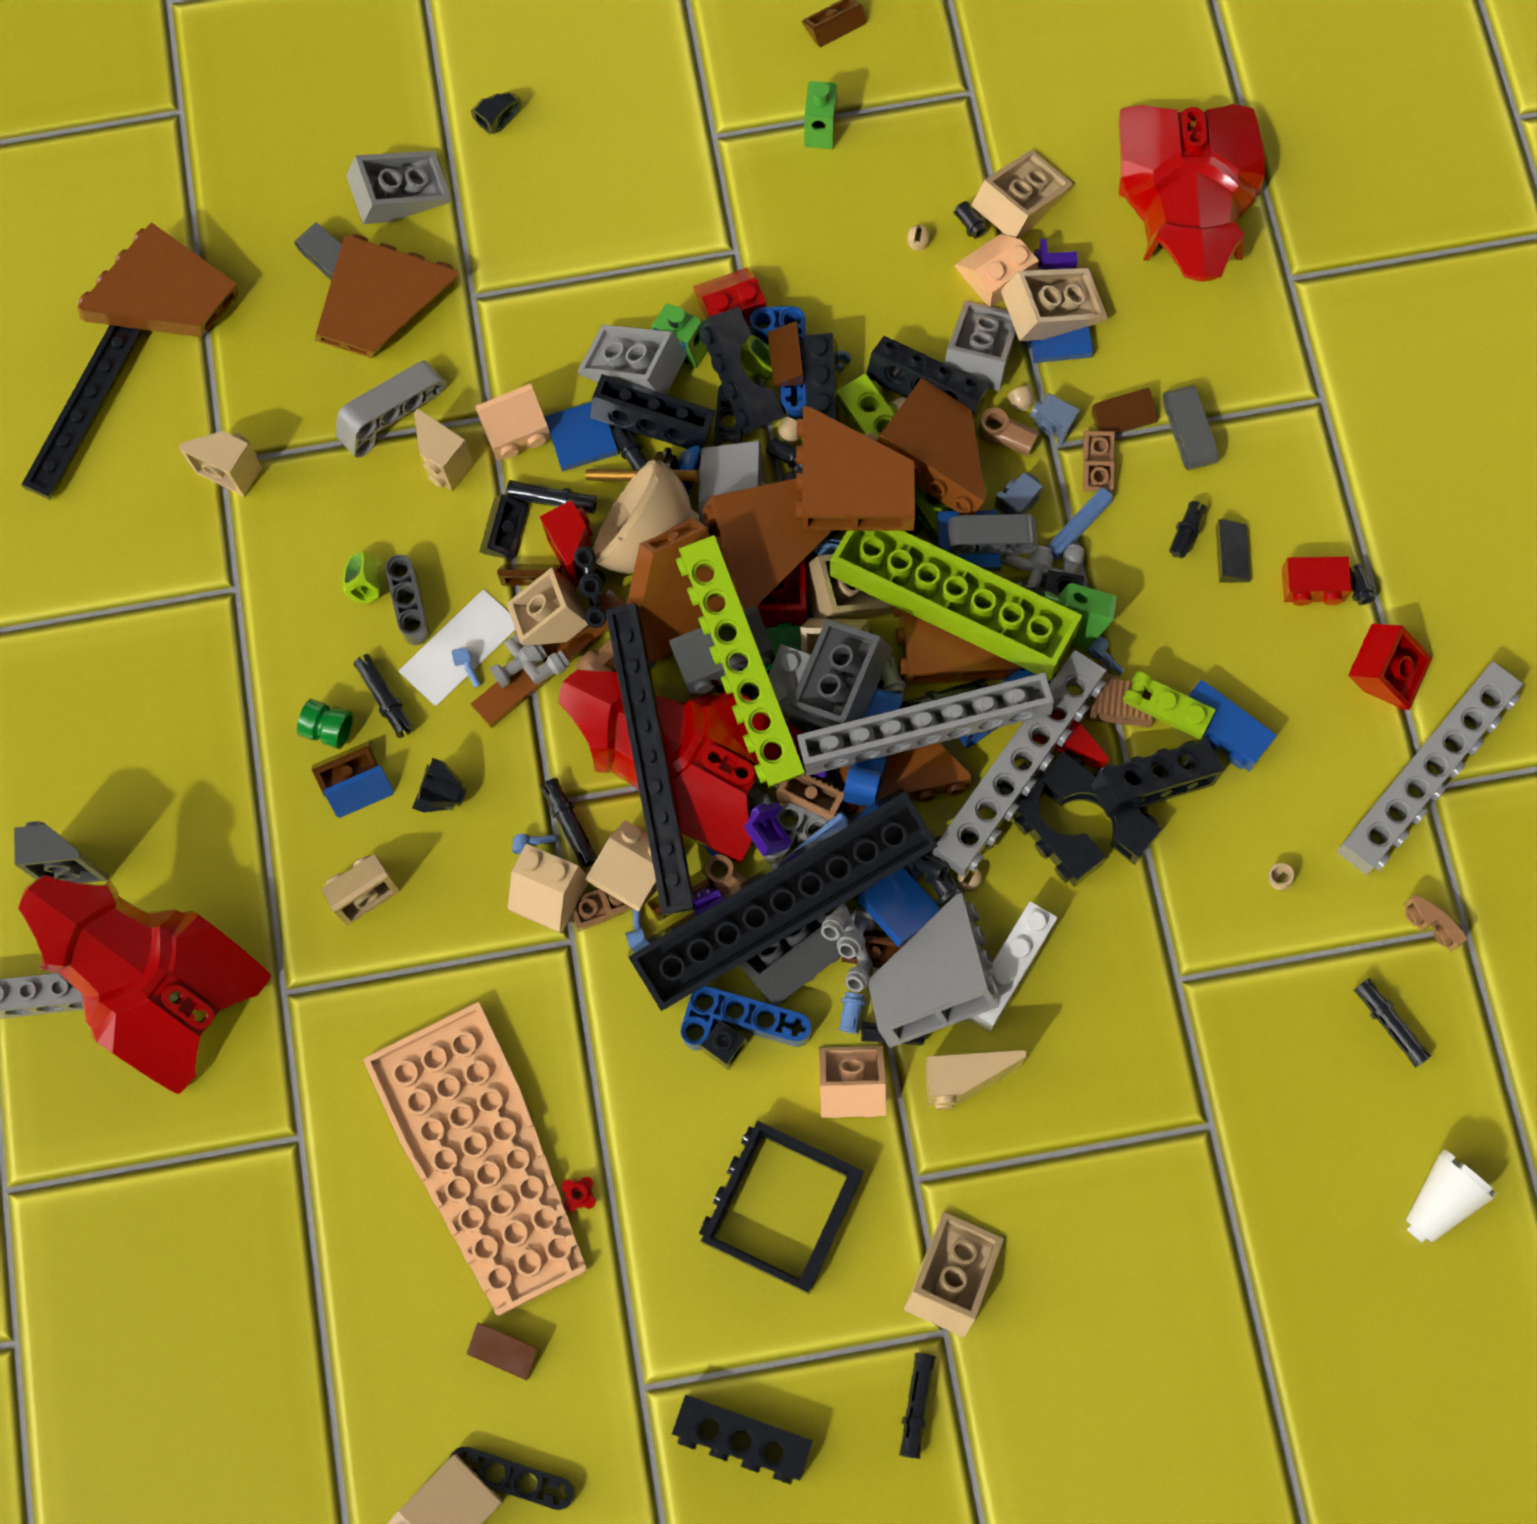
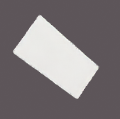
M482 590L399 670V673L433 705L437 706L468 676L465 665H454L452 650L466 648L471 654L473 669H475L515 630L510 613L485 590Z

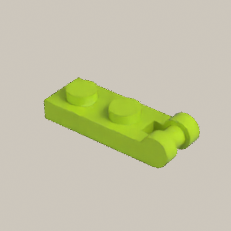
M1136 672L1132 679L1133 685L1130 690L1125 692L1122 700L1129 706L1201 740L1215 709L1153 680L1143 672ZM1144 690L1152 693L1150 700L1141 696Z

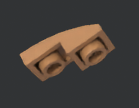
M1084 431L1083 491H1098L1101 488H1105L1109 492L1114 491L1115 432Z
M598 888L596 891L580 897L572 913V918L579 932L618 917L633 908Z
M1414 895L1403 905L1409 922L1413 926H1418L1420 931L1432 926L1436 940L1441 946H1446L1449 952L1469 940L1459 926L1445 912L1428 900Z

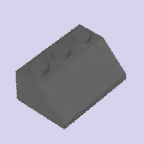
M754 605L743 610L766 669L774 662L775 655L758 608ZM724 626L718 632L719 638L726 642L732 641L737 635L736 630L731 626ZM698 628L669 640L690 696L696 693L705 694L711 691L714 686L722 683L720 677L726 674L721 663L717 665L714 663L709 647L714 646L710 634L704 636L702 629ZM736 655L731 658L729 665L735 671H743L747 667L748 661L744 656Z
M826 619L790 706L832 726L864 718L893 647L881 636Z
M32 821L27 822L25 827L14 828L15 865L35 880L46 875L76 883L108 881V874L44 822Z
M822 915L739 965L759 992L772 1005L777 1006L779 1003L787 1000L793 992L805 983L813 980L819 972L841 957L837 948L838 939L834 941L828 940L821 933L822 923L827 916Z

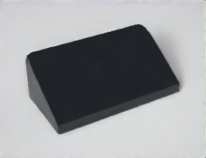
M504 494L496 497L492 503L479 552L485 555L513 560L528 504Z
M1219 519L1216 525L1219 583L1250 582L1247 525Z

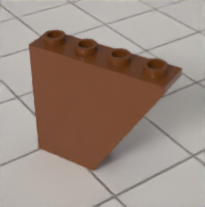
M151 222L146 229L141 228L136 233L132 245L127 250L123 249L119 252L109 271L105 270L99 275L96 281L97 285L91 292L86 291L80 297L77 308L80 319L85 322L203 337L238 296L237 283Z
M358 234L344 235L317 328L315 341L373 358L455 283L458 271L454 270L452 265L445 262L437 261L435 264L426 261L424 256L414 252H409L408 255L398 252L396 247L386 243H380V245L370 243L366 237Z
M921 378L882 431L877 442L914 461L916 486L961 515H975L984 502L986 495L972 410Z
M803 407V419H797V437H803V445H797L796 464H803L802 472H796V491H802V500H796V518H802V530L914 531V461L811 407Z
M796 478L714 495L704 505V522L707 526H710L712 535H715L743 610L754 605L758 606L831 532V530H802V518H796V500H802V491H796Z
M693 517L639 544L627 604L636 603L639 607L649 664L673 654L669 640L701 628L698 618L703 616L699 604L692 605L687 588L692 586L688 575L681 576L675 560L681 557L679 548L710 537L708 528ZM707 567L699 569L696 573V578L701 582H709L714 577V572ZM716 596L709 599L707 607L713 612H719L724 609L726 603L721 597Z
M893 606L894 618L899 617L900 628H896L897 646H902L903 656H899L900 675H905L906 685L975 681L979 678L1003 680L1019 670L1018 665Z
M940 743L888 756L877 802L901 787L906 791L910 800L917 799V802L930 801L935 798V795L946 792L950 796L958 795L965 792V788L970 787L971 776ZM850 765L838 768L843 791ZM846 802L849 814H858L868 808Z

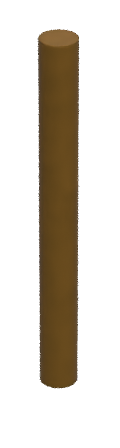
M587 469L585 477L587 481H630L640 469ZM673 470L682 482L699 481L698 470Z

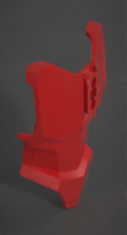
M1144 104L1122 108L1118 121L1121 157L1118 195L1126 198L1144 222L1148 246L1143 261H1149L1160 243L1173 258L1185 278L1201 282L1221 278L1232 254L1236 260H1243L1244 233L1237 225V221L1254 203L1255 197L1261 193L1265 177V157L1254 109L1237 104L1206 109V112H1203L1198 107H1188L1183 112H1177L1176 109L1152 107ZM1192 121L1195 122V126L1193 127L1191 126Z
M577 669L562 682L558 703L571 717L587 741L592 755L594 770L600 773L612 772L639 790L617 672ZM725 691L719 695L708 693L701 697L690 699L688 702L655 693L682 834L719 852L736 863L743 862L752 843L751 837L744 828L749 820L747 795L758 777L754 766L759 764L755 752L749 754L743 736L747 735L748 732L744 722L737 723L731 707L737 705L733 693L726 694ZM741 694V696H742L743 699H745V700H747V701H753V700L749 699L748 697H746V696H744V695ZM758 714L752 719L753 727L759 731L768 729L771 724L769 717L764 714ZM785 721L798 756H800L797 735L803 734V732ZM771 743L764 747L763 754L768 760L774 761L780 758L782 751L777 744ZM717 755L720 758V763H711L708 760V756ZM743 769L748 773V776L741 779L737 777L736 771Z
M44 875L25 888L18 905V910L27 922L42 956V963L38 968L52 973L58 972L81 993L85 1021L91 1028V1037L118 1058L175 1094L182 1093L196 1076L195 1069L200 1036L212 1023L219 1011L235 1003L258 996L271 978L270 973L259 962L192 910L181 912L176 909L146 912L120 897L118 890L111 880H108L104 885H91ZM175 991L179 992L178 1000L170 1002V994ZM194 1009L204 1011V1017L201 1020H195V1015L192 1013Z

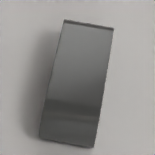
M315 222L294 241V244L315 267L332 280L342 244Z
M1190 385L1165 391L1163 393L1165 412L1185 469L1188 471L1216 464L1218 462L1216 444L1196 387Z
M1029 514L961 515L952 517L948 520L949 552L960 555L1034 552L1038 549L1037 519Z
M395 555L387 561L385 570L398 627L409 644L420 645L428 639L430 628L418 576L407 556ZM408 569L405 575L395 576L399 570ZM414 596L410 603H401L405 597ZM411 624H421L416 631H407Z

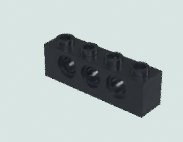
M886 336L882 337L871 352L866 375L871 381L875 380L879 385L906 398L920 379L923 378L971 409L973 421H975L982 410L990 386L976 377L961 372L950 365L944 364Z
M601 374L592 397L590 418L685 449L695 445L701 449L705 448L710 435L715 410Z
M1207 739L1199 742L1190 740L1175 749L1168 750V748H1163L1148 757L1136 756L1124 764L1117 766L1115 764L1106 765L1098 771V775L1091 787L1108 818L1214 786L1224 772V768Z
M686 1394L672 1431V1435L679 1437L677 1444L696 1450L698 1444L710 1448L708 1454L710 1456L727 1462L729 1456L736 1457L742 1460L740 1467L760 1473L761 1467L774 1471L773 1479L790 1485L793 1479L800 1481L813 1440ZM707 1419H713L719 1425L718 1435L711 1440L704 1438L701 1434V1425ZM740 1430L748 1432L751 1437V1445L745 1451H738L732 1444L734 1434ZM770 1442H777L783 1448V1456L776 1463L769 1462L764 1456V1448Z

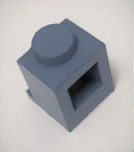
M1048 393L1043 402L1037 401L1030 417L1035 419L1034 425L1046 435H1055L1058 437L1057 443L1063 445L1077 423L1079 409Z
M1023 472L1017 480L1011 479L1003 492L999 491L996 495L995 507L1005 515L1027 514L1040 499L1043 486L1040 485L1039 480L1034 475Z

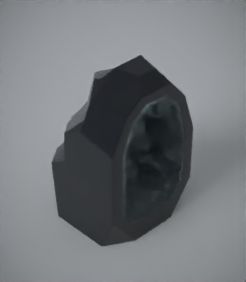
M509 91L483 98L471 110L472 117L487 133L494 134L500 132L518 113L521 107L520 98L515 93Z

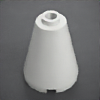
M1445 1149L1439 1154L1406 1218V1221L1410 1224L1407 1231L1421 1243L1426 1239L1433 1243L1494 1199L1498 1194L1469 1167L1458 1163L1455 1160L1456 1157Z

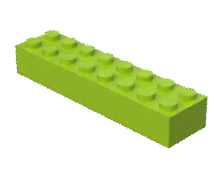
M847 530L830 559V576L1035 674L1045 673L1049 681H1052L1079 631L1082 619L1081 614L904 531Z

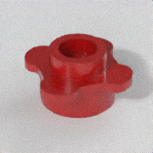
M585 1176L579 1181L568 1179L562 1183L561 1189L565 1192L566 1197L564 1208L567 1211L574 1212L577 1208L591 1209L595 1206L596 1199L593 1197L591 1189L594 1183L591 1178ZM580 1191L582 1193L581 1197H576V1192Z

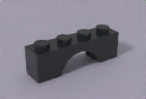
M740 307L709 316L698 325L701 341L708 349L712 367L718 373L723 385V393L735 413V421L741 428L743 435L770 427L786 417L775 390L763 388L755 384L746 375L742 367L740 358L741 348L744 341L751 334Z
M833 333L803 336L806 407H811L840 422L837 403L839 355L836 339Z
M1062 752L1039 778L1045 785L1043 793L1060 806L1073 801H1088L1102 808L1091 787L1098 774L1092 775L1084 768V763L1075 755L1071 754L1068 756L1065 752ZM1137 809L1109 817L1113 829L1110 846L1135 865L1158 838L1162 830L1158 827L1159 823L1150 814H1142Z
M1024 762L1018 768L1026 770L1030 767ZM1035 775L1033 779L1037 780V783L1027 797L1022 794L1016 802L1020 807L1014 815L1016 818L1014 823L1024 835L1029 834L1036 842L1034 846L1038 853L1045 859L1049 857L1056 865L1054 869L1060 879L1065 883L1069 881L1075 887L1102 866L1106 856L1086 833L1073 836L1063 835L1046 825L1039 811V799L1045 785ZM1005 783L999 784L996 787L998 792L1004 795L1013 792L1012 787Z

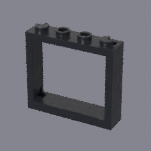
M757 1121L754 1128L749 1126L746 1134H744L741 1144L745 1148L740 1158L734 1156L727 1171V1174L731 1175L726 1187H719L713 1200V1204L717 1205L712 1218L709 1216L705 1217L698 1234L703 1235L701 1239L702 1244L809 1295L862 1180L864 1171ZM763 1138L847 1177L801 1278L716 1238Z

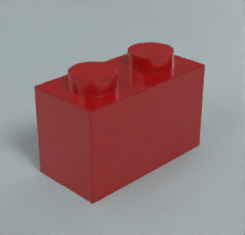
M1349 556L1287 557L1282 567L1284 602H1293L1297 606L1309 605L1312 602H1324L1325 605H1338L1345 602L1351 592Z

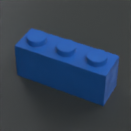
M1201 679L1188 697L1215 709L1202 736L1203 740L1207 739L1214 750L1219 749L1226 754L1228 760L1239 769L1244 768L1250 772L1271 746L1277 735Z

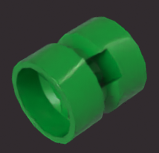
M309 699L299 715L297 734L309 740L317 741L321 739L322 744L341 749L351 733L354 719L353 713L339 707H333L330 710V707L324 702Z

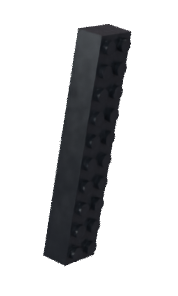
M901 787L629 950L628 958L659 1009L663 1011L935 849L938 845L906 791Z

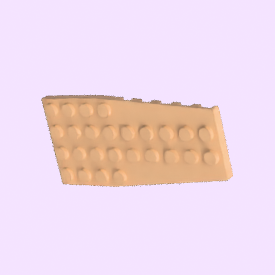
M479 1002L363 1058L404 1151L421 1181L426 1186L432 1201L440 1211L451 1235L454 1236L465 1260L470 1265L479 1281V1285L492 1304L496 1315L502 1316L587 1272L585 1261L522 1091Z

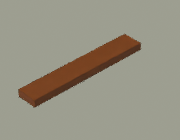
M610 588L600 596L602 608L605 610L625 605ZM590 605L584 609L585 614L587 610L590 608ZM606 620L605 624L599 628H593L588 625L567 642L542 644L541 646L547 656L561 650L570 663L609 631L608 622ZM523 668L509 677L510 683L508 686L502 689L498 682H496L470 704L492 728L556 674L551 675L539 684H535Z

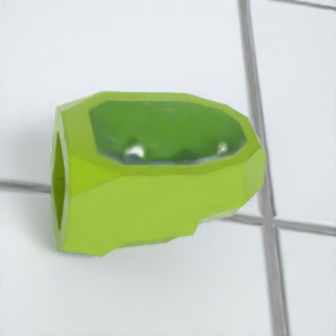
M751 334L744 341L741 348L740 358L742 367L748 376H757L760 379L766 380L773 379L769 346L762 339Z
M362 551L356 552L349 558L344 568L342 580L344 594L356 603L369 604L379 598L381 592L378 566L375 564L372 555Z

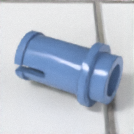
M845 992V998H841V1002L844 1004L839 1031L859 1034L858 1029L862 1006H866V1002L863 1001L864 995Z

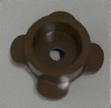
M666 447L663 452L659 451L654 456L653 460L656 462L660 460L672 470H677V456L671 453V448Z

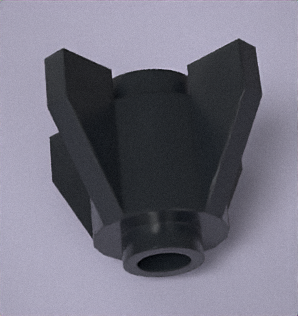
M432 758L430 765L427 764L412 809L425 813L453 810L455 805L461 806L466 793V789L462 788L463 781L444 761Z

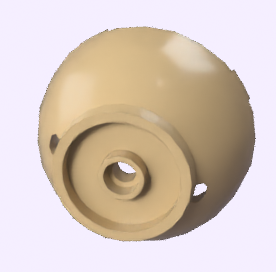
M655 460L647 462L634 475L619 495L594 540L592 549L596 555L595 563L612 571L633 574L641 542L654 538L692 517L699 520V514L691 509L690 500L682 481L664 462L660 460L657 462Z

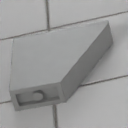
M962 892L956 894L868 981L878 1031L890 1048L998 1008L995 994L999 993V988L993 974L989 975L988 969L993 968L988 952L982 949V945L986 944L980 926L976 927L975 921L980 920L974 903L968 904Z

